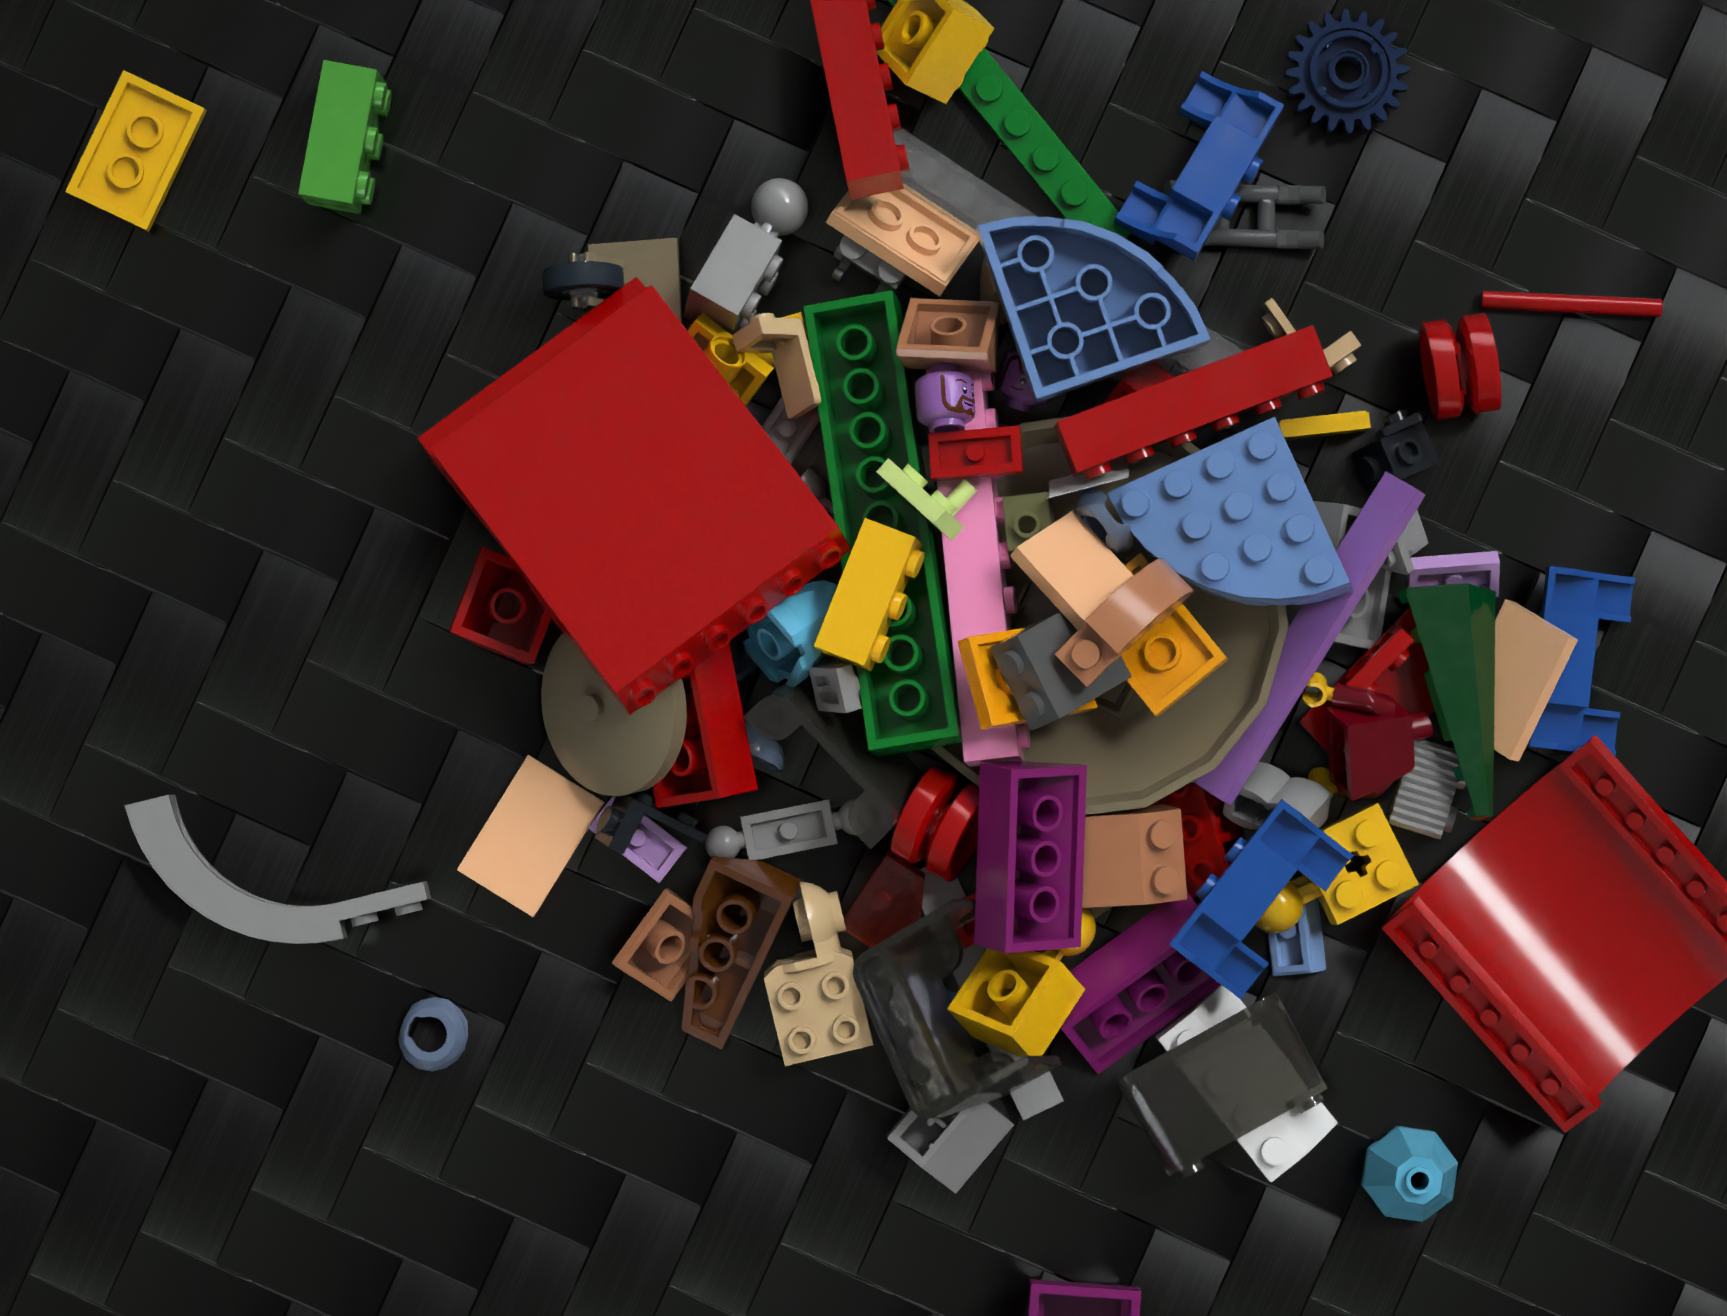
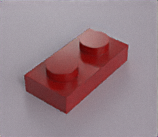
M1019 425L928 433L930 472L933 481L1024 474L1022 434Z

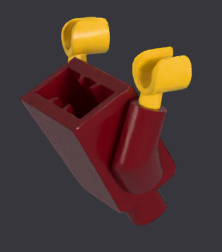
M1318 672L1313 674L1306 686L1317 687L1320 691L1311 692L1304 690L1302 692V699L1310 707H1318L1326 700L1332 701L1331 706L1325 707L1329 770L1324 767L1313 768L1308 773V779L1319 783L1330 791L1331 798L1333 793H1338L1340 798H1350L1352 801L1359 798H1376L1381 796L1398 778L1413 770L1415 766L1414 743L1429 738L1433 734L1429 717L1424 712L1411 715L1389 695L1339 683L1336 684L1335 688L1329 687L1324 675Z

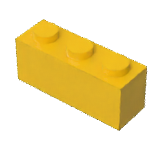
M867 518L864 519L814 643L816 649L821 653L868 671H872L875 662L882 663L890 645V638L886 634L892 619L898 621L906 606L907 595L903 594L908 579L909 577L915 578L918 575L924 560V552L920 551L922 543L916 537Z

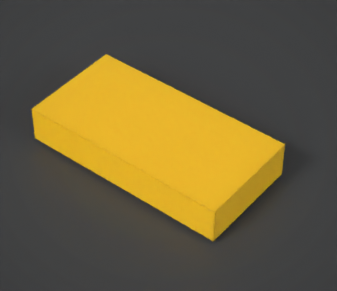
M1366 411L1285 419L1278 422L1285 440L1365 432L1371 428L1369 412L1366 413Z

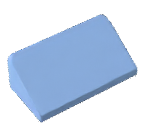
M1318 898L1304 904L1299 921L1291 929L1281 933H1268L1273 976L1314 973L1326 970Z

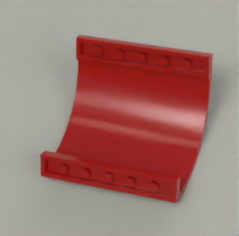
M1593 735L1548 771L1477 832L1432 874L1382 927L1386 934L1564 1133L1598 1109L1602 1101L1597 1096L1645 1047L1691 1006L1727 978V881L1596 735Z

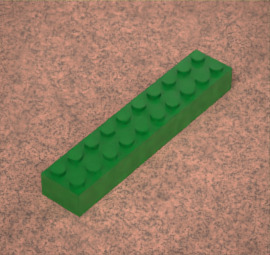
M890 290L803 306L811 360L821 396V403L818 405L834 518L850 548V551L841 557L842 572L845 569L865 518L916 537L922 543L920 551L924 552V560L918 575L915 578L909 577L903 594L907 595L905 609L898 621L892 619L886 634L890 638V645L882 663L875 662L872 671L856 666L868 750L879 757L962 743L955 664L934 525L876 472L889 458L901 470L909 464L927 480L911 370L906 369L896 355V347L903 326L901 303L895 293ZM926 484L923 490L929 494L928 485Z

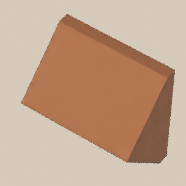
M910 298L896 347L898 359L906 369L930 370V367L934 365L953 364L957 366V371L996 373L1001 304L1000 302Z
M666 888L615 957L612 964L672 1002L688 978L689 940L692 934L693 906L672 890Z

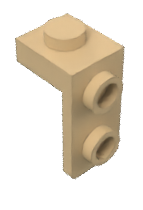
M1273 298L1263 304L1262 309L1266 314L1261 317V320L1275 339L1296 332ZM1349 331L1323 350L1334 375L1357 360L1353 352L1361 344L1352 331Z
M762 313L751 317L746 326L732 335L736 352L772 353L789 419H798L821 403L819 385L816 380L809 345L801 319L775 318L773 313Z

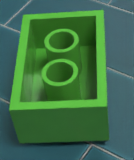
M323 60L298 192L309 205L362 215L363 205L371 204L375 188V178L370 177L372 160L379 161L383 146V134L379 133L378 125L380 116L387 117L392 96V91L387 89V83L378 70Z

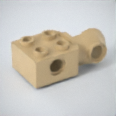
M800 882L803 898L793 900V906L802 942L813 940L815 948L795 952L792 956L776 959L764 971V982L785 1066L873 1045L852 951L840 946L837 933L846 931L837 891L827 893L821 887L807 882Z

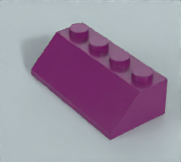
M1031 761L980 763L975 945L1003 953L1081 947L1087 765Z
M1188 892L1187 900L1163 902L1070 970L1073 976L1085 988V991L1061 1026V1029L1097 1074H1100L1221 986L1219 982L1169 945L1171 939L1196 909L1197 904Z

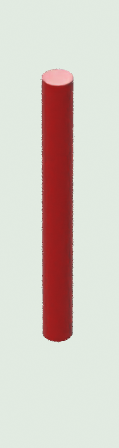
M1482 291L1480 299L1481 309L1661 317L1663 306L1662 299L1500 291Z

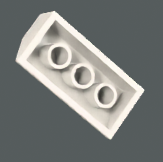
M1222 985L1155 1036L1270 1182H1273L1307 1155L1338 1124L1244 1003Z

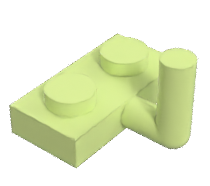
M888 458L876 471L892 488L951 541L964 528L954 516L977 492L965 479L946 498L938 490L931 496L923 490L928 481L909 464L901 470Z

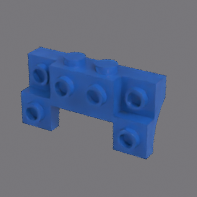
M1202 71L1186 101L1183 102L1179 114L1207 130L1174 184L1170 196L1136 181L1133 190L1120 212L1117 213L1113 223L1151 245L1157 240L1195 261L1221 217L1229 221L1242 199L1236 192L1243 180L1251 184L1264 160L1257 157L1280 117L1284 104L1260 91H1251L1230 85Z
M1546 567L1542 608L1538 616L1575 637L1578 641L1526 747L1573 752L1593 735H1596L1616 757L1615 743L1618 719H1620L1621 712L1591 709L1588 707L1598 621L1631 622V600L1636 578L1572 568Z
M1281 799L1247 842L1239 837L1223 858L1230 864L1218 878L1211 873L1195 894L1201 901L1171 939L1169 945L1241 1000L1269 964L1242 943V940L1297 870L1326 891L1354 855Z

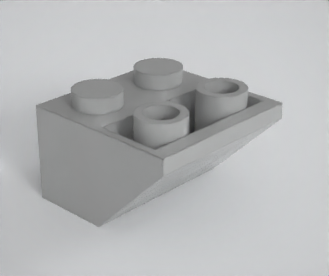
M944 1066L889 1131L887 1139L922 1169L956 1194L1014 1124L949 1068Z

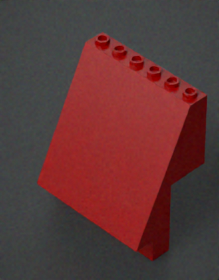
M637 277L417 438L431 461L515 563L547 614L629 715L640 707L650 704L660 692L676 680L689 675L696 665L714 652L725 648L731 639L751 624L761 621L771 609L787 597L797 594L807 582L823 570L833 567L843 555L850 551L838 525L651 284L646 288Z

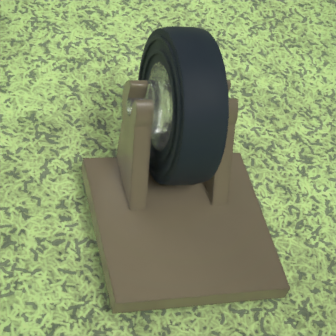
M677 238L588 244V252H585V254L570 253L568 255L569 263L554 265L543 270L542 287L544 295L553 299L570 301L572 310L589 312L637 277L646 288L651 284L682 323Z

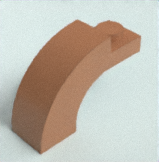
M1159 558L1141 569L1108 597L1085 620L1086 623L1055 653V656L1086 687L1090 688L1126 650L1151 628L1159 623H1163L1194 590L1163 558Z

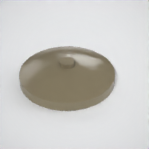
M562 633L548 656L541 689L544 725L557 758L577 782L589 790L602 795L623 796L642 792L653 787L670 771L683 744L686 730L687 706L682 679L676 680L660 692L650 704L640 707L629 715L564 633Z

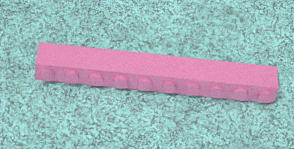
M958 371L969 375L974 382L975 416L972 421L965 424V430L999 427L996 408H989L987 392L995 390L994 373ZM1004 475L965 479L977 492L954 516L964 528L952 541L942 533L964 762L970 767L980 766V763L1024 761L1023 749L1030 748V733L1027 723L981 730L957 641L969 636L1011 630L1010 614L1017 613L1014 586L1007 587L1005 569L1012 568V558L1008 552L1007 541L1002 542L1001 524H1005L1003 497H998L996 480L1003 479ZM963 479L937 481V490L947 498Z

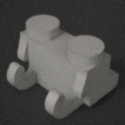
M845 235L833 255L841 261L831 276L837 282L842 279L851 264L881 282L874 293L890 290L895 293L907 277L906 274Z

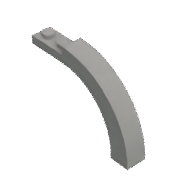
M165 795L124 805L131 828L141 850L167 886L186 904L206 918L227 929L249 937L293 944L321 943L344 939L348 937L345 919H351L352 927L379 921L378 911L394 908L396 916L423 910L421 901L431 899L428 882L424 881L327 905L298 906L269 901L236 886L222 876L206 860L196 847L184 825L175 795Z

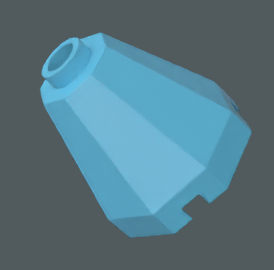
M825 580L807 583L797 594L787 597L771 609L761 621L747 627L749 638L743 641L746 653L769 680L778 683L785 678L788 679L787 686L795 687L807 679L810 675V669L819 663L824 653L816 649L814 643L838 585Z
M1395 1126L1387 1132V1135L1367 1147L1361 1185L1385 1217L1423 1222L1453 1200L1458 1162L1436 1132ZM1417 1172H1421V1179L1415 1181L1414 1185L1412 1186V1175Z

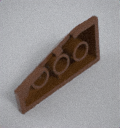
M712 856L693 897V924L689 940L690 957L688 978L685 986L682 1031L723 1049L798 892L800 882L803 880L763 861Z

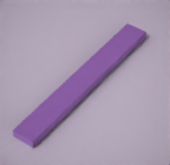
M1384 473L1336 550L1353 591L1321 602L1302 604L1288 627L1266 706L1217 768L1192 782L1231 806L1426 496L1424 493L1392 474Z

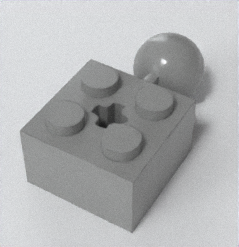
M775 178L760 185L751 201L754 225L736 214L733 215L690 288L683 317L694 322L703 312L733 335L737 330L746 326L751 317L756 315V307L762 297L759 293L764 296L768 295L779 275L778 270L783 262V258L778 256L782 240L777 237L789 235L797 231L803 225L808 215V199L798 184L788 179Z

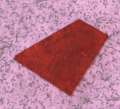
M887 850L843 916L846 927L845 932L910 972H913L917 962L926 873Z

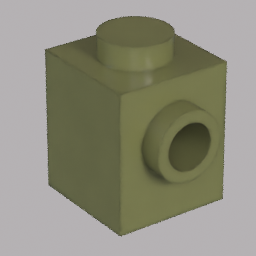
M1048 492L1003 497L1007 548L1010 554H1012L1017 546L1055 522L1054 503L1052 498L1047 499L1049 497Z

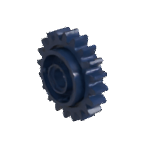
M1343 9L1338 23L1334 21L1329 12H1326L1323 15L1324 28H1320L1315 22L1310 21L1306 27L1311 38L1297 34L1294 39L1295 44L1302 52L1290 51L1286 56V59L1296 64L1297 68L1286 70L1284 78L1296 80L1298 83L1288 90L1287 95L1289 97L1299 95L1303 97L1296 111L1300 113L1311 108L1314 111L1310 119L1312 126L1318 123L1321 118H1326L1327 133H1331L1338 122L1343 124L1346 136L1352 133L1354 122H1358L1362 130L1368 132L1371 129L1370 116H1373L1383 124L1388 119L1383 106L1396 110L1400 105V102L1392 95V92L1405 93L1408 88L1405 83L1397 80V77L1408 74L1410 67L1396 63V60L1403 57L1407 50L1406 48L1392 49L1390 46L1398 33L1395 31L1382 36L1380 31L1384 24L1383 19L1376 21L1372 27L1367 26L1366 11L1359 15L1356 22H1352L1348 9ZM1340 62L1352 63L1358 70V80L1352 83L1342 82L1336 76L1335 66Z

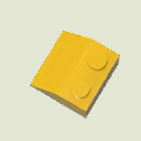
M898 0L881 27L885 49L876 52L885 63H888L891 70L905 85L947 104L954 91L961 86L966 72L977 55L986 47L989 36L995 28L974 7L963 0Z

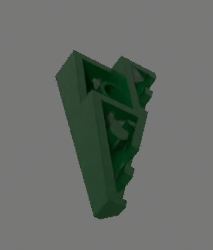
M1469 583L1407 587L1398 590L1400 602L1409 603L1416 624V628L1410 631L1411 637L1414 640L1413 643H1422L1427 659L1428 671L1423 675L1444 741L1452 740L1460 765L1453 768L1457 781L1465 780L1469 792L1471 809L1467 811L1468 818L1481 821L1493 817L1496 591Z

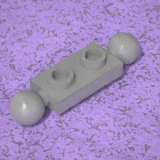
M828 799L740 817L743 831L736 832L728 826L715 827L708 833L705 840V848L711 858L712 856L735 858L740 849L746 848L749 860H759L838 844L836 830L842 829L851 835H861L872 826L874 815L871 807L859 799L845 802L838 812L832 813L830 800Z

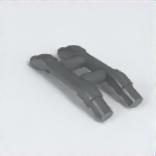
M1176 180L1165 181L1163 194L1170 196ZM1241 184L1236 194L1242 197L1240 202L1257 203L1256 230L1229 229L1230 220L1228 221L1221 217L1204 246L1275 248L1285 250L1322 249L1325 241L1323 231L1274 230L1275 204H1324L1326 201V189L1324 186Z

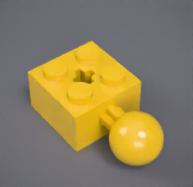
M1379 803L1369 804L1321 828L1323 832L1350 853L1352 852L1355 856H1362L1364 864L1361 866L1362 872L1360 874L1356 871L1347 872L1344 866L1326 891L1305 875L1292 881L1289 880L1256 922L1255 926L1268 933H1281L1291 929L1299 921L1304 904L1318 898L1330 924L1339 925L1419 885Z
M1082 908L1081 947L1003 953L987 948L947 1010L972 1037L1037 1064L1085 991V988L1060 960L1063 956L1078 955L1091 945L1095 937L1096 923L1090 909Z

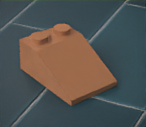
M1158 804L1149 805L1146 808L1085 815L1082 908L1147 905L1187 900L1181 809Z

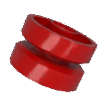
M1485 313L1462 316L1457 323L1456 339L1453 329L1445 319L1422 322L1419 328L1421 365L1427 398L1434 419L1442 420L1459 417L1464 408V395L1469 407L1475 414L1500 410L1502 402L1500 366L1492 328Z
M936 765L931 767L922 777L904 806L892 837L891 851L894 855L912 864L926 858V869L929 873L947 882H951L964 870L977 849L979 787L972 783L962 788L960 793L961 786L958 775Z

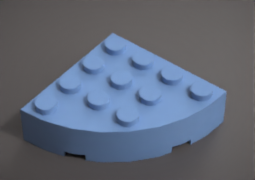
M1037 216L1010 217L977 225L976 232L1035 403L1207 345L1211 340L1196 306L1177 281L1148 252L1117 233L1084 221Z
M1275 417L1107 493L1123 523L1131 526L1130 531L1133 533V537L1153 559L1163 558L1186 583L1212 596L1246 605L1284 606L1294 604L1295 606L1321 602L1353 591L1348 576Z

